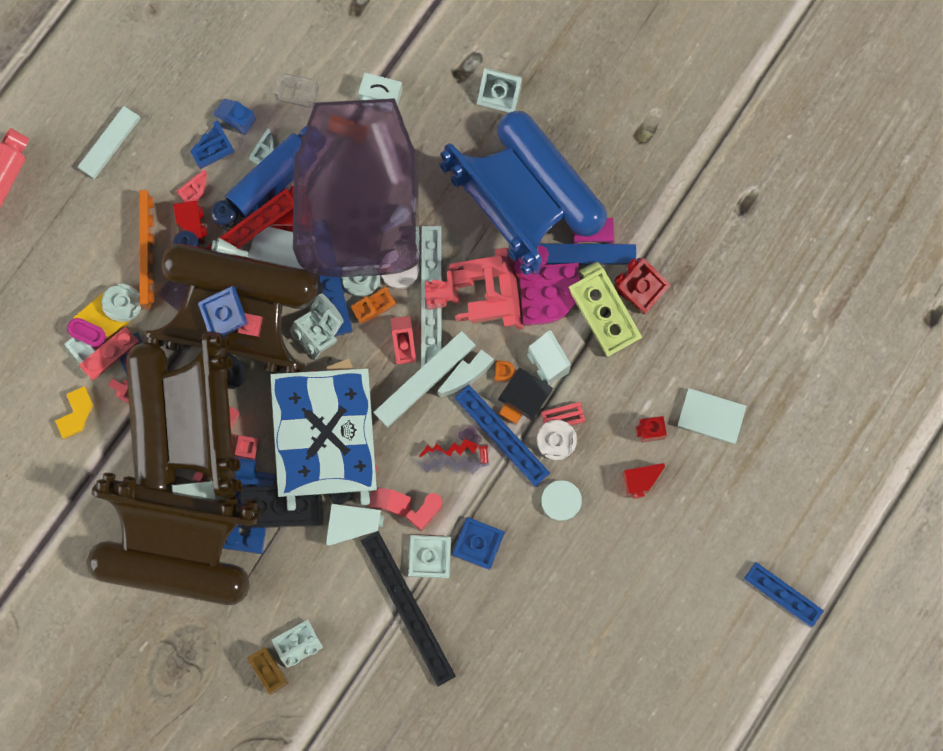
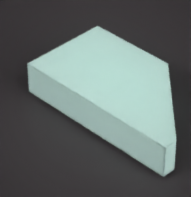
M267 128L249 157L256 164H259L275 149L270 129Z

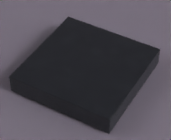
M519 367L498 400L528 419L533 420L552 392L553 387Z

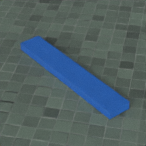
M539 244L544 246L549 253L548 261L544 265L570 263L591 265L596 261L600 265H627L632 259L636 258V244Z
M470 385L454 397L456 402L534 487L550 475L545 466Z

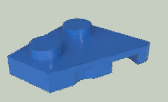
M216 120L209 133H205L201 137L200 142L190 152L201 170L235 151L218 120Z

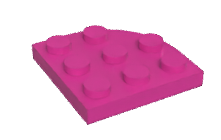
M579 263L543 265L538 274L532 275L529 278H520L523 326L554 323L565 317L575 306L576 302L568 287L580 281Z

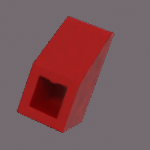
M197 200L173 204L175 221L178 228L182 231L193 232L200 244H204L207 229L206 225H202L201 218H205L203 206H199Z

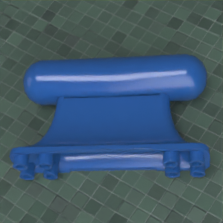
M515 110L506 113L497 126L498 137L506 149L488 156L471 157L461 153L453 144L448 143L445 145L444 151L440 153L443 161L439 165L444 173L451 171L454 175L451 177L453 185L456 188L462 185L465 191L472 196L510 244L511 249L508 250L511 259L515 261L519 258L523 264L520 265V269L527 276L530 273L536 275L540 272L542 258L538 252V246L552 226L563 219L577 235L590 237L597 234L605 226L607 212L604 205L533 118L524 111Z

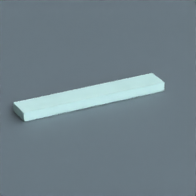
M461 331L373 412L375 416L388 428L473 350L476 345Z

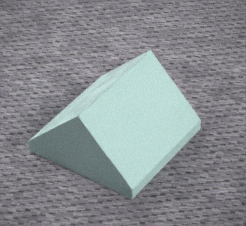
M484 68L477 105L505 112L515 111L522 88V77Z

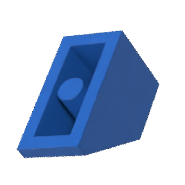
M223 99L213 113L214 116L246 135L256 121L252 110L238 101Z

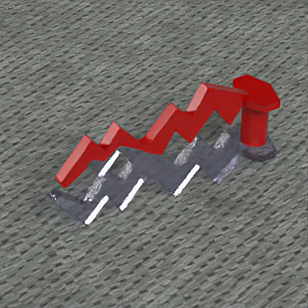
M465 438L461 446L454 442L447 451H444L437 443L433 449L427 445L419 455L421 458L428 453L430 458H432L438 452L442 457L439 462L433 458L427 466L420 459L417 460V463L427 473L433 467L439 473L445 464H449L456 473L465 466L473 475L479 468L490 465L488 461V444L479 445ZM467 447L474 454L478 448L480 450V462L478 463L475 458L470 462L464 455L457 463L451 455L455 450L461 456Z

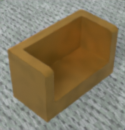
M263 647L247 657L268 694L272 695L289 684L268 648Z

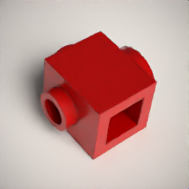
M664 416L639 419L638 425L635 426L636 437H640L641 443L664 440L667 437Z

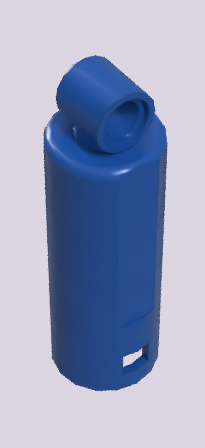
M311 125L305 126L299 135L295 133L290 134L224 195L225 199L235 206L237 213L242 218H247L279 194L316 159L314 152L319 151L326 141L325 137Z

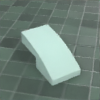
M323 293L319 294L309 310L315 313L320 319L319 325L333 337L342 325L343 319L332 302Z

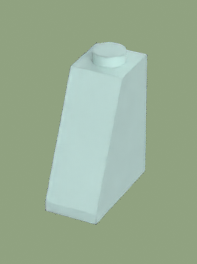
M332 504L326 545L337 544L378 531L379 527H383L384 515H381V510Z

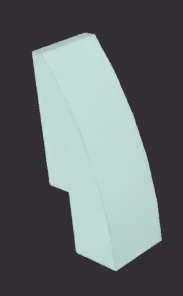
M481 349L470 364L462 360L440 387L438 396L445 397L472 384L487 372L494 364V359Z

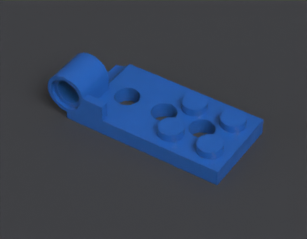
M234 458H238L241 464L240 470L235 472L236 479H240L242 482V487L274 486L276 474L256 471V459ZM236 492L235 496L238 497V503H240L239 492ZM238 526L231 532L223 549L263 554L267 528L251 529L250 534L243 537L240 535L241 527Z

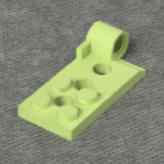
M596 261L581 269L579 274L582 280L568 288L606 357H609L641 339L642 336L604 268ZM592 290L599 291L601 297L598 301L591 299L590 292ZM606 307L610 310L608 318H603L600 315L601 308ZM611 325L619 326V335L615 336L610 333Z

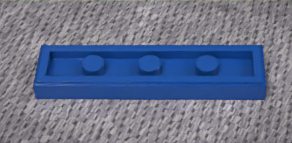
M757 562L753 564L744 577L745 581L811 628L824 612L819 606Z

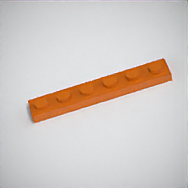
M139 190L140 305L144 310L151 309V303H154L155 300L154 291H151V284H154V272H151V265H154V253H151V246H154V235L151 234V227H154V216L151 215V208H154V198L149 194L148 190Z

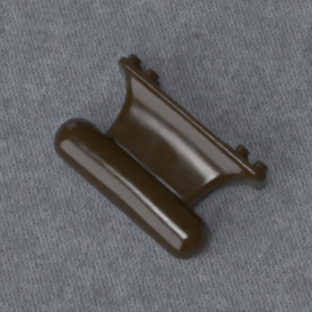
M174 244L164 252L161 258V269L164 276L173 283L188 286V290L179 312L171 322L156 330H145L144 336L147 337V343H154L163 347V342L167 341L166 349L173 351H182L185 344L202 347V335L204 332H207V328L198 302L233 286L236 288L244 313L261 316L263 319L259 337L238 333V329L224 335L229 336L231 340V347L226 349V353L265 362L264 370L279 371L280 365L285 366L284 373H298L300 369H304L305 363L294 358L285 346L281 330V314L283 306L304 309L315 301L318 294V282L312 272L187 244Z
M213 331L204 332L202 335V349L198 357L188 365L173 371H168L167 357L164 350L154 343H140L133 346L127 353L126 370L135 484L173 492L172 485H176L175 469H188L201 472L211 478L214 492L219 497L235 496L236 492L242 490V482L240 479H236L235 472L240 470L241 464L238 458L234 459L232 449L227 369H231L233 363L230 356L226 357V349L231 347L229 336L223 337L221 333Z
M109 472L103 473V479L97 480V483L92 487L91 494L96 498L108 501L115 508L121 523L122 543L104 541L92 547L86 561L87 570L92 578L104 583L227 606L236 605L247 596L250 586L248 574L238 565L220 562V557L227 538L235 528L240 525L249 526L257 523L261 516V508L258 507L257 500L247 499L246 504L238 503V497L234 495H227L225 500H215L135 484L136 478L131 476L124 477L123 481L115 480L116 475Z

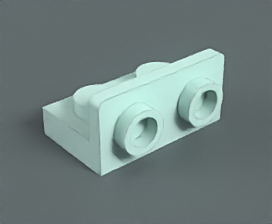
M310 311L294 321L290 328V333L301 344L306 354L315 360L321 352L334 345L337 339L319 325L320 319L313 311Z
M309 620L272 639L273 645L286 668L298 664L302 659L316 654L318 650L323 648Z

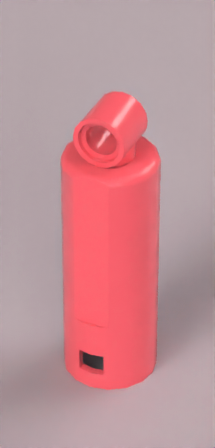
M13 128L6 132L2 142H0V208L26 160L22 152L29 138Z

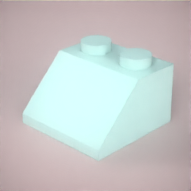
M551 330L529 346L527 356L532 364L536 363L539 369L537 373L542 381L545 380L549 385L569 374L571 364Z

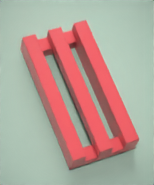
M580 402L541 412L544 423L550 420H562L578 415L580 419L568 421L567 423L571 426L585 423ZM576 408H577V410H578V411H575V412H571V413H567V414H563V415H559V416H555V417H551V418H547V417H546V416H549V415H553V414H557V413H561V412L573 410V409H576Z

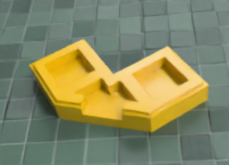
M85 386L66 394L73 413L55 420L64 440L83 432L89 413H91L94 406Z

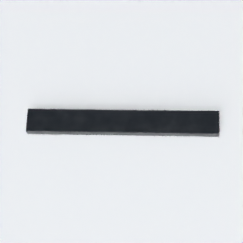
M379 531L360 540L437 686L439 687L455 678L454 671Z

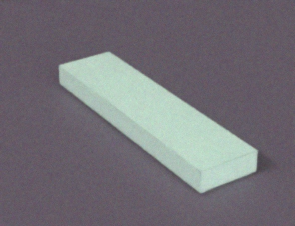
M123 106L79 164V170L95 179L141 119L140 116Z

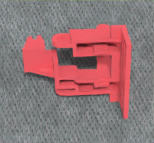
M506 247L495 249V256L450 264L449 270L451 271H447L448 282L439 280L425 281L427 310L446 307V302L449 301L459 304L458 288L473 286V281L485 279L487 291L485 298L487 300L468 303L469 313L458 314L455 316V320H469L472 323L503 318L505 327L515 326L519 330L524 329L517 275L514 271L515 261L509 256V249ZM493 277H499L501 294L494 290Z

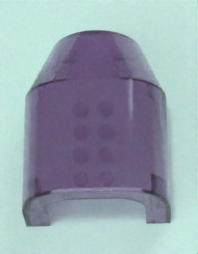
M395 98L315 103L307 123L308 128L305 136L301 138L302 144L294 157L293 251L299 265L314 274L329 277L391 275L415 267L419 262V167L415 149L411 143Z

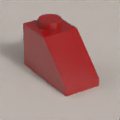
M665 463L624 470L623 478L627 497L633 496V499L644 498L645 494L649 492L664 470Z

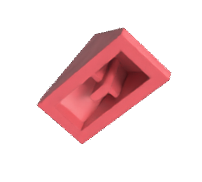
M377 488V490H372L370 503L367 507L406 518L412 498L392 489Z

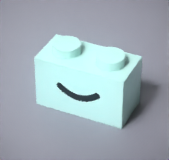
M364 73L358 92L359 101L368 106H380L384 110H397L403 90L402 82Z

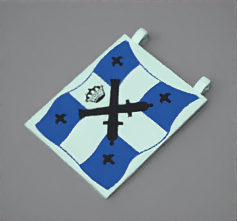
M368 368L270 374L278 497L286 496L287 510L292 511L296 509L295 496L360 491L361 505H368L370 503L369 491L377 490Z

